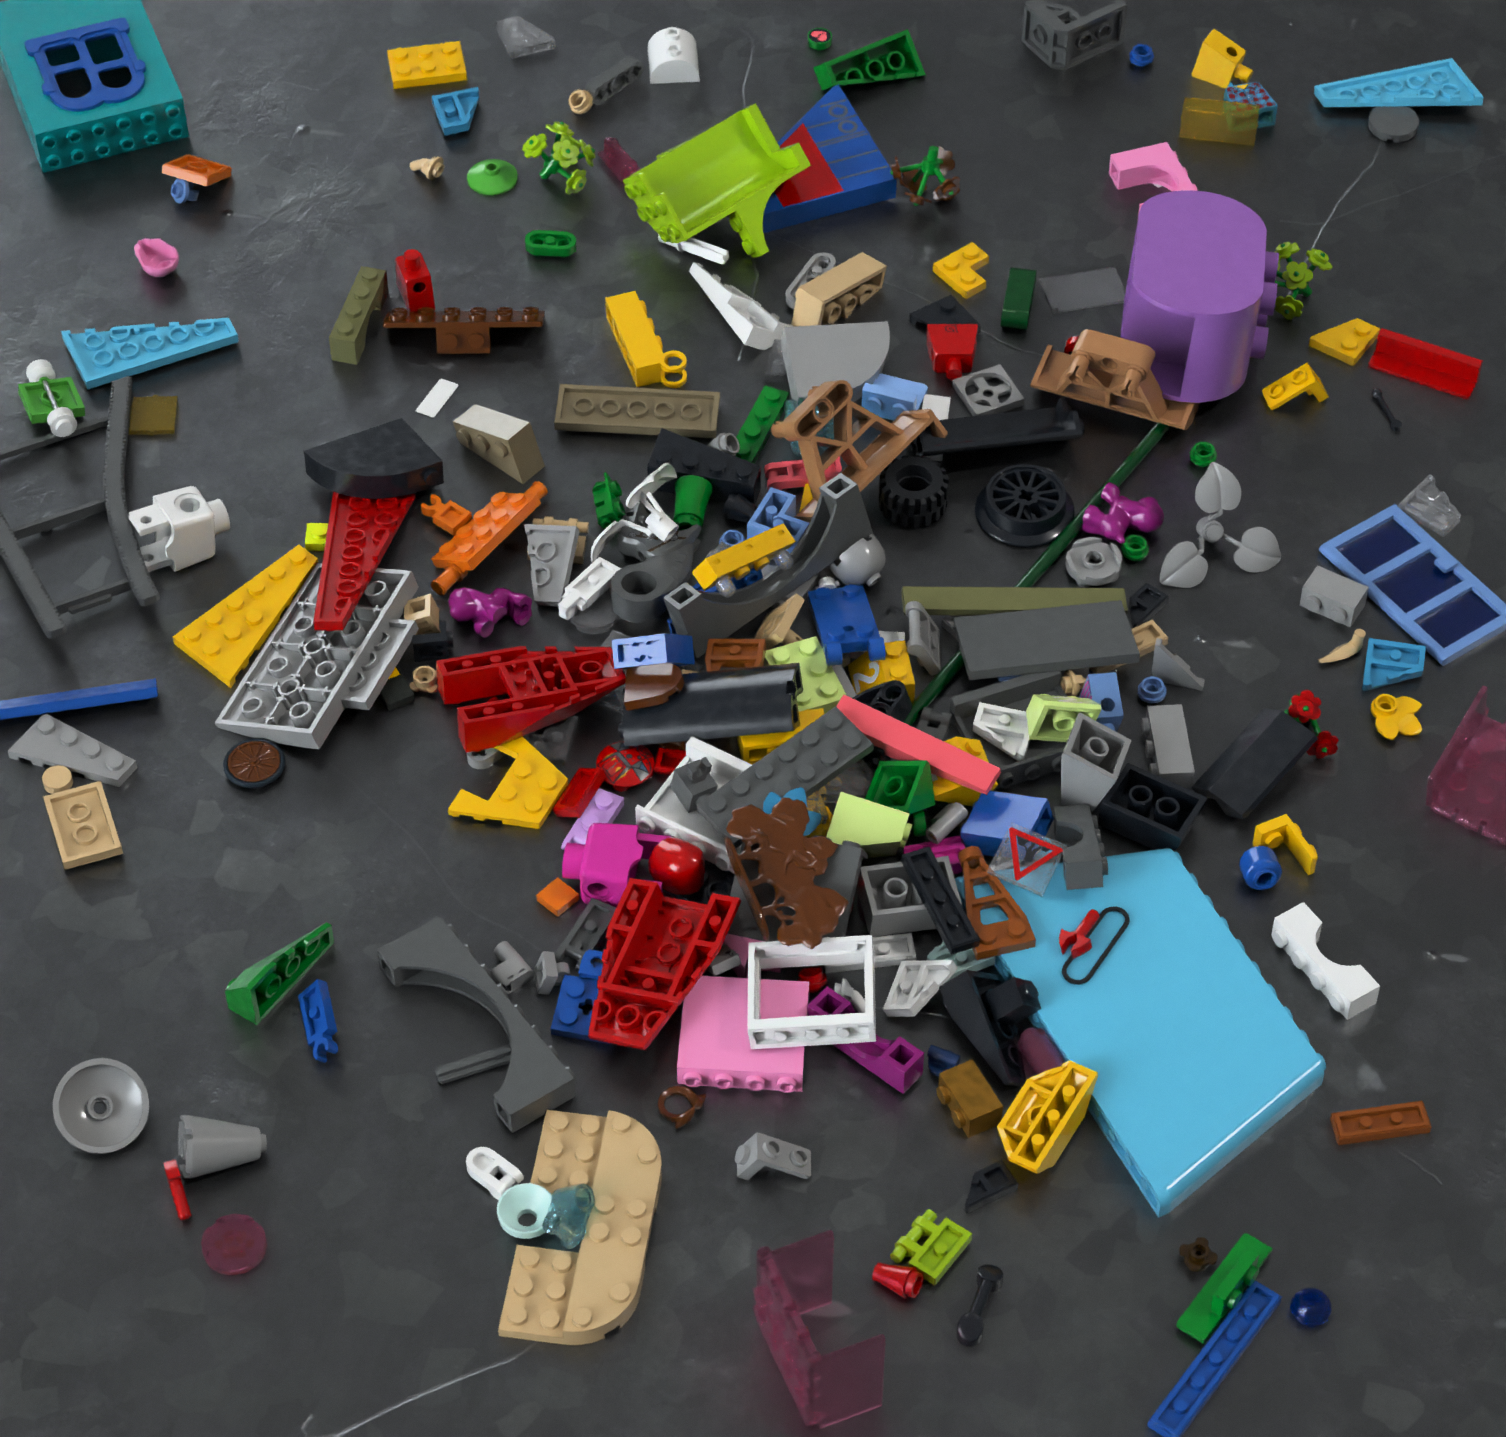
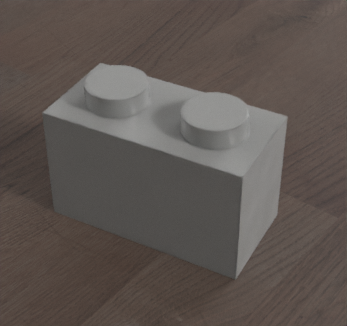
M1317 565L1302 588L1299 606L1351 628L1365 607L1369 587Z

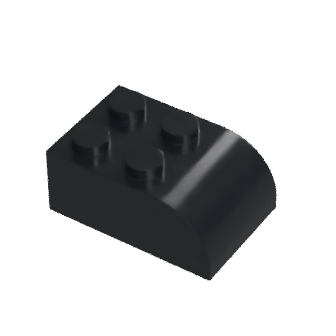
M1127 763L1115 784L1101 801L1098 825L1151 849L1170 848L1174 851L1180 846L1206 806L1207 797Z

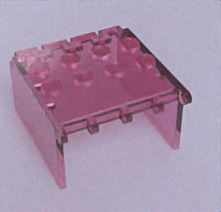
M1482 685L1428 777L1426 805L1431 807V811L1447 819H1451L1454 812L1457 813L1455 822L1475 832L1479 830L1481 825L1485 826L1482 835L1504 845L1506 843V720L1502 724L1487 717L1490 708L1486 707L1488 687Z
M832 1230L772 1251L768 1246L758 1249L757 1287L753 1288L754 1297L757 1302L756 1305H753V1310L759 1323V1328L767 1345L770 1347V1351L783 1375L790 1394L796 1402L797 1409L805 1426L810 1427L818 1424L820 1429L881 1407L885 1356V1337L883 1334L821 1356L810 1338L807 1326L804 1325L800 1317L801 1314L832 1303L834 1234Z

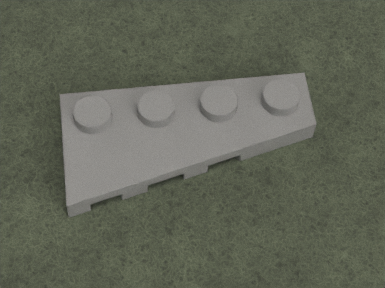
M43 714L8 750V755L11 759L19 761L20 758L31 760L33 765L44 767L45 764L65 766L71 772L84 774L86 779L97 782L101 781V783L120 787L137 769L136 760L48 714Z

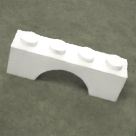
M1302 902L1274 918L1271 936L1274 943L1279 948H1283L1291 957L1293 964L1298 969H1302L1310 978L1314 988L1320 990L1329 999L1332 1008L1339 1011L1348 1020L1376 1004L1380 985L1362 965H1340L1322 955L1317 947L1322 922Z

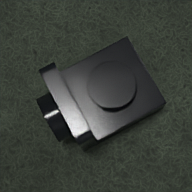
M440 621L441 633L413 635L415 662L449 658L448 648H454L453 633L452 631H447L446 621Z

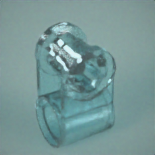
M585 1183L559 1188L552 1194L551 1203L542 1227L548 1234L556 1235L560 1239L561 1244L567 1249L576 1247L584 1238L588 1219L595 1202L594 1193L590 1186Z

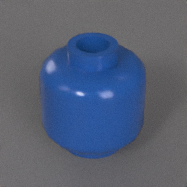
M1255 846L1245 851L1240 857L1239 868L1246 884L1250 888L1266 890L1276 885L1282 875L1281 865L1271 848Z

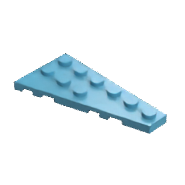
M1452 58L1316 85L1314 88V95L1323 107L1483 105L1482 94Z
M229 318L197 320L194 324L179 325V322H169V326L155 327V324L112 327L110 331L96 332L95 328L85 329V333L71 334L70 330L61 331L62 339L87 390L126 376L136 375L239 342L238 334Z

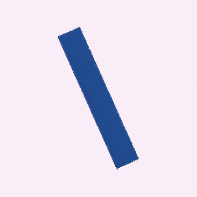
M155 678L1 700L0 720L157 698V680Z
M1255 1280L1247 1288L1236 1307L1230 1311L1149 1419L1147 1427L1163 1437H1182L1279 1306L1282 1296Z

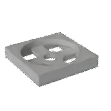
M1001 364L953 379L952 387L972 416L1003 413L1024 406V397ZM996 377L1002 383L993 387L989 386L986 380ZM975 385L978 392L967 396L965 388ZM985 391H990L993 393V395L991 397H986L983 395V393ZM1009 393V399L1001 404L998 399L999 396ZM978 403L988 404L989 406L980 405Z

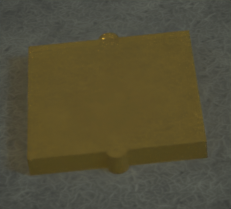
M153 395V397H133L129 433L149 434L150 436L155 434H174L178 397Z

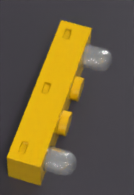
M784 523L705 558L692 573L704 591L715 586L721 596L729 598L736 591L731 578L735 577L736 580H739L746 576L752 568L758 571L768 565L770 560L773 559L781 570L791 569L794 560L787 549L796 541Z

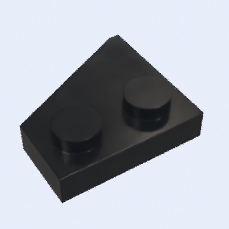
M952 295L920 308L909 315V321L914 325L918 322L926 325L978 324L977 334L981 333V325Z

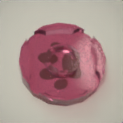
M230 1214L215 1220L216 1223L210 1228L208 1226L204 1231L201 1246L204 1260L211 1269L226 1275L243 1274L255 1268L264 1258L267 1248L265 1232L262 1226L256 1223L250 1216Z

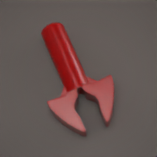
M1089 910L1075 931L1068 932L1061 929L1059 943L1062 955L1066 952L1068 946L1074 944L1071 948L1072 958L1081 956L1092 948L1091 939L1086 938V935L1100 917L1096 910Z
M176 1159L163 1162L178 1217L180 1220H187L191 1217V1212Z

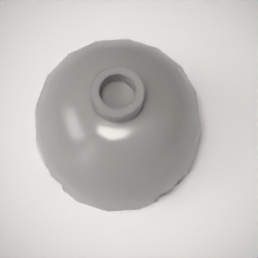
M869 534L868 542L863 537L839 556L841 562L838 566L833 562L829 569L846 585L862 586L867 584L868 587H871L882 578L880 572L886 562L885 550L874 534Z

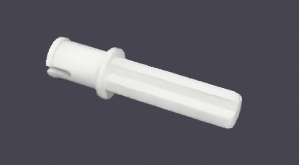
M658 235L659 242L676 247L679 252L686 251L721 265L725 264L729 259L728 250L691 237L683 242L671 243L668 241L664 242Z

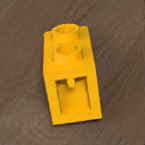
M1308 362L1262 389V393L1271 410H1275L1305 391L1309 396L1313 394L1319 402L1329 397L1321 379Z
M1287 814L1255 826L1252 843L1254 847L1266 846L1274 849L1284 842L1307 875L1315 872L1318 860L1317 851L1313 845L1308 844L1302 836L1300 827L1293 823Z

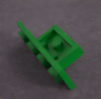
M1244 1233L1179 1318L1176 1327L1204 1344L1230 1308L1234 1309L1245 1287L1247 1285L1251 1286L1259 1274L1260 1267L1269 1257L1273 1248L1248 1233Z

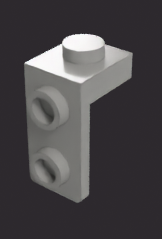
M756 1132L743 1145H740L735 1154L737 1177L749 1180L764 1166L803 1179H808L811 1176V1151L809 1149Z

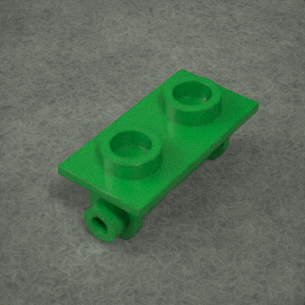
M607 472L604 473L605 481L596 482L592 488L594 503L597 507V521L604 529L614 521L619 522L626 515L624 506L619 496H622L621 487L616 480L612 481Z

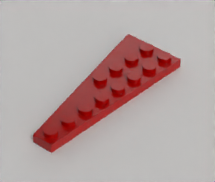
M333 492L313 621L314 630H344L411 507L416 493L393 498L370 499L346 496Z

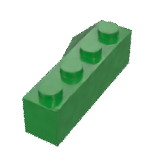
M908 29L813 67L822 90L835 85L844 86L925 76Z

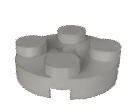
M1086 537L1072 544V548L1066 554L1065 565L1067 572L1076 580L1078 586L1083 588L1100 586L1118 580L1122 566V554L1118 547L1111 542L1108 545L1102 542V538ZM1089 559H1094L1095 562L1099 563L1092 564L1089 562Z

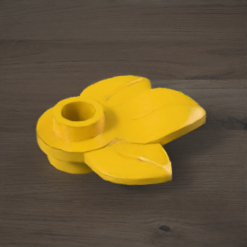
M1381 694L1372 701L1370 711L1376 718L1375 727L1385 738L1394 740L1398 733L1404 736H1414L1422 732V726L1414 715L1422 707V704L1417 700L1407 696L1395 698L1390 694Z

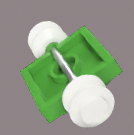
M43 359L35 360L26 369V375L30 383L18 384V394L32 424L48 423L51 432L57 437L69 436L77 428L75 417L85 416V406L71 377L55 379L56 374L50 362Z

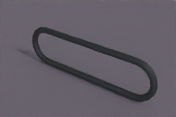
M1108 907L1100 913L1099 919L1086 935V938H1089L1104 915L1110 911L1122 913L1125 917V922L1084 979L1075 980L1068 976L1067 967L1074 959L1071 954L1062 968V975L1065 980L1072 984H1083L1091 979L1130 922L1129 915L1124 909Z

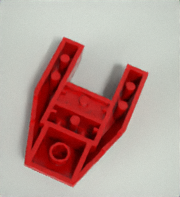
M518 646L437 660V685L444 705L459 704L463 701L508 694L510 697L509 699L457 708L458 736L465 752H479L484 749L494 748L569 718L625 684L626 676L623 670L614 669L613 650L611 647H574L575 651H557L556 646H545V651H527L526 646Z

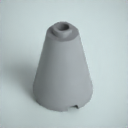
M193 1115L180 1116L182 1121H179L178 1155H181L182 1160H185V1165H179L183 1179H191L260 1159L261 1153H266V1135L260 1134L258 1127Z

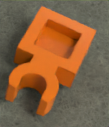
M434 494L430 496L432 506H428L425 503L421 504L423 515L432 517L433 524L453 536L459 528L472 520L470 511L451 500L443 504L441 498Z

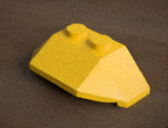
M1067 1061L1060 1067L1046 1070L1028 1078L997 1126V1131L1008 1160L1037 1174L1054 1166L1085 1117L1098 1078V1072L1073 1061Z

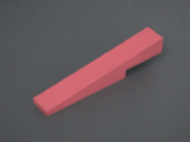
M843 695L836 705L874 746L884 750L885 756L898 761H928L931 774L985 795L989 793L1001 774L999 767L849 696Z

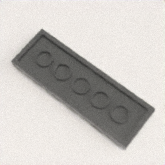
M835 706L699 802L697 810L723 838H729L736 849L742 845L743 841L731 836L726 830L729 821L733 818L732 810L752 804L763 811V803L770 792L776 793L782 798L788 791L800 787L805 790L807 798L874 750L873 743Z

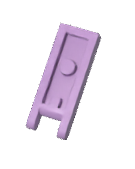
M599 788L581 817L576 820L567 834L561 849L565 850L567 843L585 845L588 829L593 823L612 824L624 806V797Z

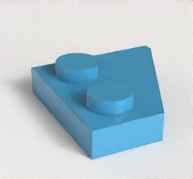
M1369 638L1362 690L1368 691L1421 677L1424 669L1426 646Z

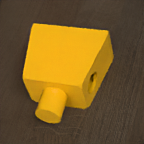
M1213 28L1202 43L1191 76L1216 86L1227 88L1228 84L1235 78L1248 83L1254 70L1242 65L1246 54L1245 49Z

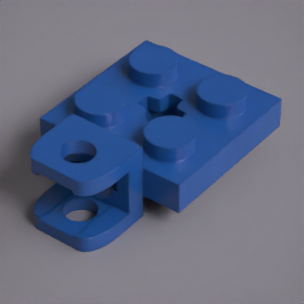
M589 949L584 953L578 972L579 977L564 975L550 1028L551 1035L612 1045V1043L589 1039L588 1032L592 1011L589 1012V1015H584L583 1009H581L585 1004H592L593 1007L594 1000H597L598 977L602 973L603 963L594 962L593 960H602L603 951Z

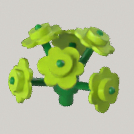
M555 121L553 125H545V128L549 129V131L556 133L549 157L543 151L547 147V136L543 133L538 136H531L522 146V150L525 152L524 156L526 158L541 156L545 160V167L539 173L542 179L547 180L552 174L560 173L568 179L566 181L565 193L568 195L576 194L586 184V171L576 169L571 175L562 168L575 165L579 159L584 157L589 166H594L593 159L596 158L595 149L590 144L586 145L583 139L575 140L572 137L574 132L568 128L569 125L562 121Z
M1284 242L1278 245L1276 251H1274L1279 253L1276 276L1286 281H1275V283H1277V287H1284L1293 291L1291 295L1276 297L1275 310L1286 319L1301 316L1303 303L1295 299L1297 294H1302L1304 297L1311 295L1312 289L1308 285L1313 279L1312 272L1315 268L1318 267L1322 271L1332 269V265L1328 262L1329 257L1327 254L1313 248L1306 252L1311 263L1309 268L1305 262L1298 264L1293 261L1291 254L1300 250L1296 242L1292 244ZM1282 258L1286 259L1288 263L1286 266L1287 271L1283 273L1279 271L1281 267L1279 263Z

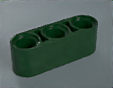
M1010 268L1002 309L1001 327L1027 330L1037 270Z

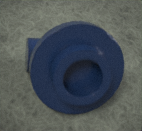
M934 1045L930 1046L927 1053L928 1068L937 1077H939V1073L959 1065L961 1059L960 1055Z

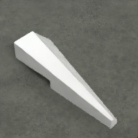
M693 262L689 272L744 345L765 351L781 342L784 327H794L793 325L779 322L780 317L778 315L768 313L761 307L760 303L736 287L727 284L723 285L720 283L721 277L716 274L711 275L701 264Z

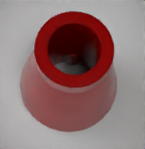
M878 1262L874 1267L872 1280L907 1299L908 1297L915 1298L919 1294L923 1283V1274L917 1272L915 1267L888 1265Z

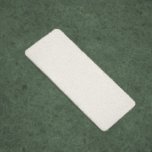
M439 379L416 409V412L432 418L435 417L456 390L458 384L445 379Z

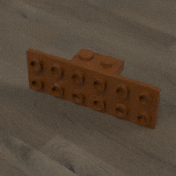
M399 307L392 308V312H387L383 321V328H436L437 354L490 353V327H542L545 311H539L538 307H524L523 311H513L511 307H499L497 311H486L485 307H473L470 311H460L458 307L444 308V311H434L433 308L423 307L418 308V311L409 312L407 308Z

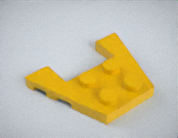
M521 736L494 747V749L515 758V761L491 798L487 801L461 789L448 808L450 816L459 817L460 815L474 817V820L485 821L486 819L500 820L502 824L534 829L541 828L568 786V778Z

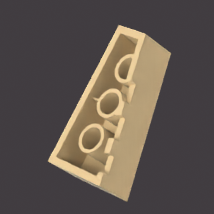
M861 252L801 285L795 294L796 302L791 325L794 327L831 325L840 317L846 319L852 314L856 304H864L882 288L887 266Z

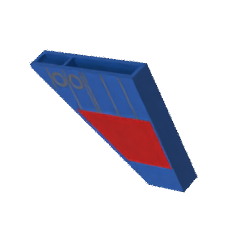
M839 85L833 86L777 142L780 148L799 143L811 166L780 184L772 193L764 210L763 233L896 198L897 179L894 180L893 175L890 174L891 168Z

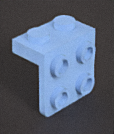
M879 374L873 384L865 383L862 389V407L881 418L894 421L903 411L920 410L928 387L922 383Z

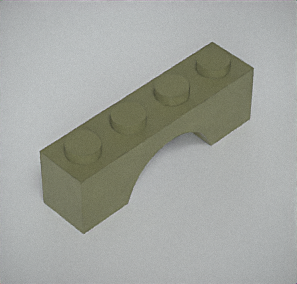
M361 266L329 336L332 361L358 364L365 348L366 330L370 315L373 310H382L389 294L386 270Z

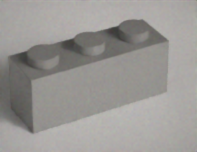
M1182 704L1147 706L1146 718H1141L1142 735H1147L1148 739L1145 741L1146 758H1151L1152 761L1149 764V772L1192 790L1195 771Z

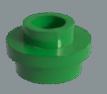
M1198 442L1190 450L1189 457L1195 465L1207 467L1211 462H1216L1217 452L1211 443Z
M1130 535L1125 539V543L1121 545V553L1129 560L1139 561L1147 557L1149 545L1144 537Z

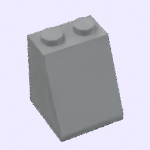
M1079 712L1061 756V806L1089 804L1092 814L1117 781L1132 740Z

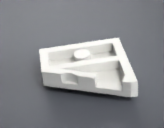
M979 702L973 722V732L1018 762L1025 760L1030 742L1026 712Z
M953 960L901 961L883 1007L884 1012L888 1017H915L938 992L939 987L945 984L957 971L958 967Z

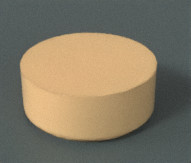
M52 766L42 775L44 789L50 794L68 790L73 785L71 771L65 766Z

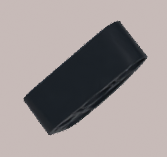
M897 680L876 685L853 697V699L901 722L905 721L912 710V702L904 684ZM873 745L874 750L860 761L871 762L872 758H878L876 750L882 748Z

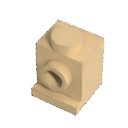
M431 593L408 600L404 606V620L416 622L419 629L415 635L441 633L439 629V608Z

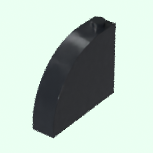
M402 418L304 450L307 475L324 488L346 496L370 499L393 498L410 495L444 483L443 461Z

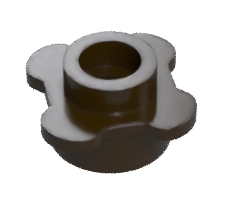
M1198 1237L1195 1242L1189 1245L1182 1244L1179 1248V1254L1184 1257V1262L1191 1271H1204L1209 1265H1214L1217 1262L1218 1256L1215 1252L1211 1251L1206 1238Z

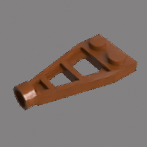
M708 639L705 656L707 672L719 671L721 667L749 668L764 666L767 647L766 640Z
M969 846L961 850L958 854V859L963 869L965 911L980 939L979 946L972 948L976 960L1035 947L1036 939L1027 916L987 865L981 849L977 846ZM988 883L995 895L976 899L973 886ZM998 906L1008 917L1006 921L983 925L980 919V911Z

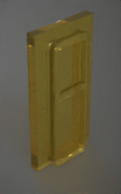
M1184 97L1179 137L1255 145L1260 105Z

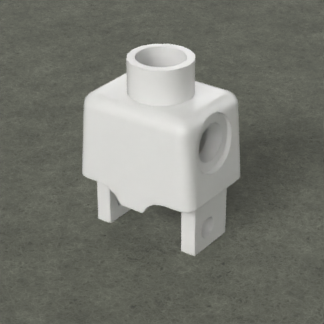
M188 486L154 495L153 505L129 512V519L140 536L153 532L155 534V543L140 547L148 572L169 565L176 572L212 558L215 555V535L230 529V519L223 502L220 499L206 502L195 486Z

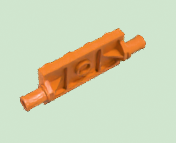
M535 481L524 493L499 492L493 495L491 501L483 509L477 511L469 523L459 528L456 535L449 542L443 544L439 548V552L431 558L436 568L445 569L431 582L432 589L439 595H445L456 582H461L467 576L468 570L473 571L541 504L540 500L548 494L545 485Z

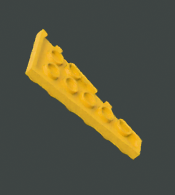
M297 545L173 636L174 644L231 688L236 682L235 677L240 670H244L249 664L248 659L255 650L260 649L280 621L281 613L285 608L288 609L294 595L301 589L318 563V558L301 545Z

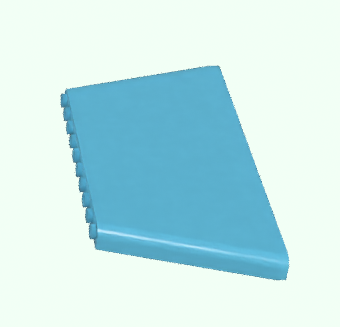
M1170 848L1105 856L1108 863V875H1103V887L1067 890L1063 876V862L1041 865L1019 880L1015 879L1014 869L995 871L993 873L1027 916L1036 939V944L1033 948L995 956L994 966L1005 982L1012 977L1032 981L1036 987L1041 1009L1028 1016L1059 1066H1062L1067 1061H1073L1098 1072V1078L1087 1109L1158 1217L1170 1213L1322 1085L1324 1070H1326L1323 1056L1320 1053H1316L1312 1048L1306 1032L1302 1029L1300 1030L1295 1024L1291 1011L1286 1006L1283 1007L1278 1000L1274 987L1266 983L1257 963L1249 959L1242 942L1239 939H1235L1232 935L1227 921L1215 911L1211 898L1203 894L1198 886L1196 877L1186 870L1178 852H1174ZM963 876L955 878L962 902V908L965 911ZM988 883L973 886L976 899L995 895ZM998 906L980 911V919L983 925L1008 920L1006 914ZM1108 907L1124 909L1129 915L1130 922L1091 979L1083 984H1072L1065 980L1062 975V968L1070 957L1071 948L1074 944L1068 946L1066 952L1062 955L1059 943L1061 929L1068 932L1075 931L1091 909L1096 910L1099 914ZM1110 911L1104 915L1089 936L1092 948L1083 955L1074 958L1067 967L1066 971L1070 978L1081 980L1089 974L1123 926L1125 917L1122 913Z

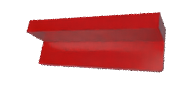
M1381 328L1377 337L1375 352L1368 363V367L1464 399H1469L1479 380L1483 360Z

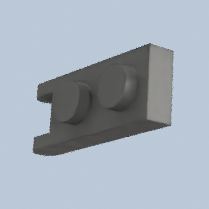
M592 898L556 952V963L563 962L566 956L578 960L575 971L579 972L584 953L589 949L598 950L605 939L607 927L616 907Z

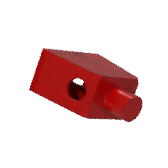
M409 249L404 252V255L395 258L396 284L409 312L418 311V308L430 307L435 310L430 272L422 254L415 249ZM416 283H418L419 292L413 290Z
M927 324L926 346L934 372L946 373V377L949 380L962 377V373H970L972 371L977 346L978 324Z

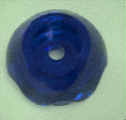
M1307 1287L1295 1293L1290 1303V1310L1294 1318L1301 1324L1315 1327L1327 1321L1332 1312V1304L1329 1297L1322 1290Z

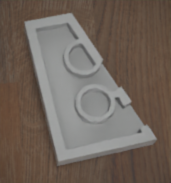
M524 524L525 533L528 538V555L531 561L532 570L530 572L534 601L538 606H558L562 601L565 588L569 585L580 531L577 526Z

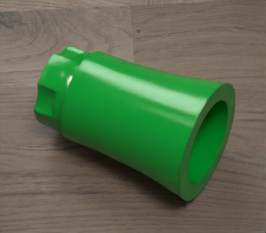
M696 475L682 476L674 484L675 511L673 521L679 526L677 531L686 530L695 524L702 528L713 487L703 477Z

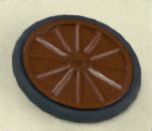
M259 738L247 739L237 743L227 752L223 768L229 780L236 785L245 788H258L272 783L281 775L285 766V756L281 748L269 740Z

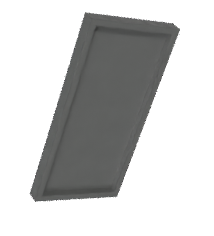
M1121 600L954 618V630L969 680L1139 662L1140 653Z

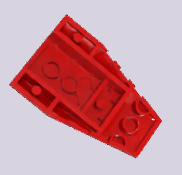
M630 878L607 927L606 949H603L602 954L603 968L597 982L598 995L597 1000H594L588 1032L589 1039L646 1050L720 952L741 904V899L712 893L707 904L664 896L657 882Z

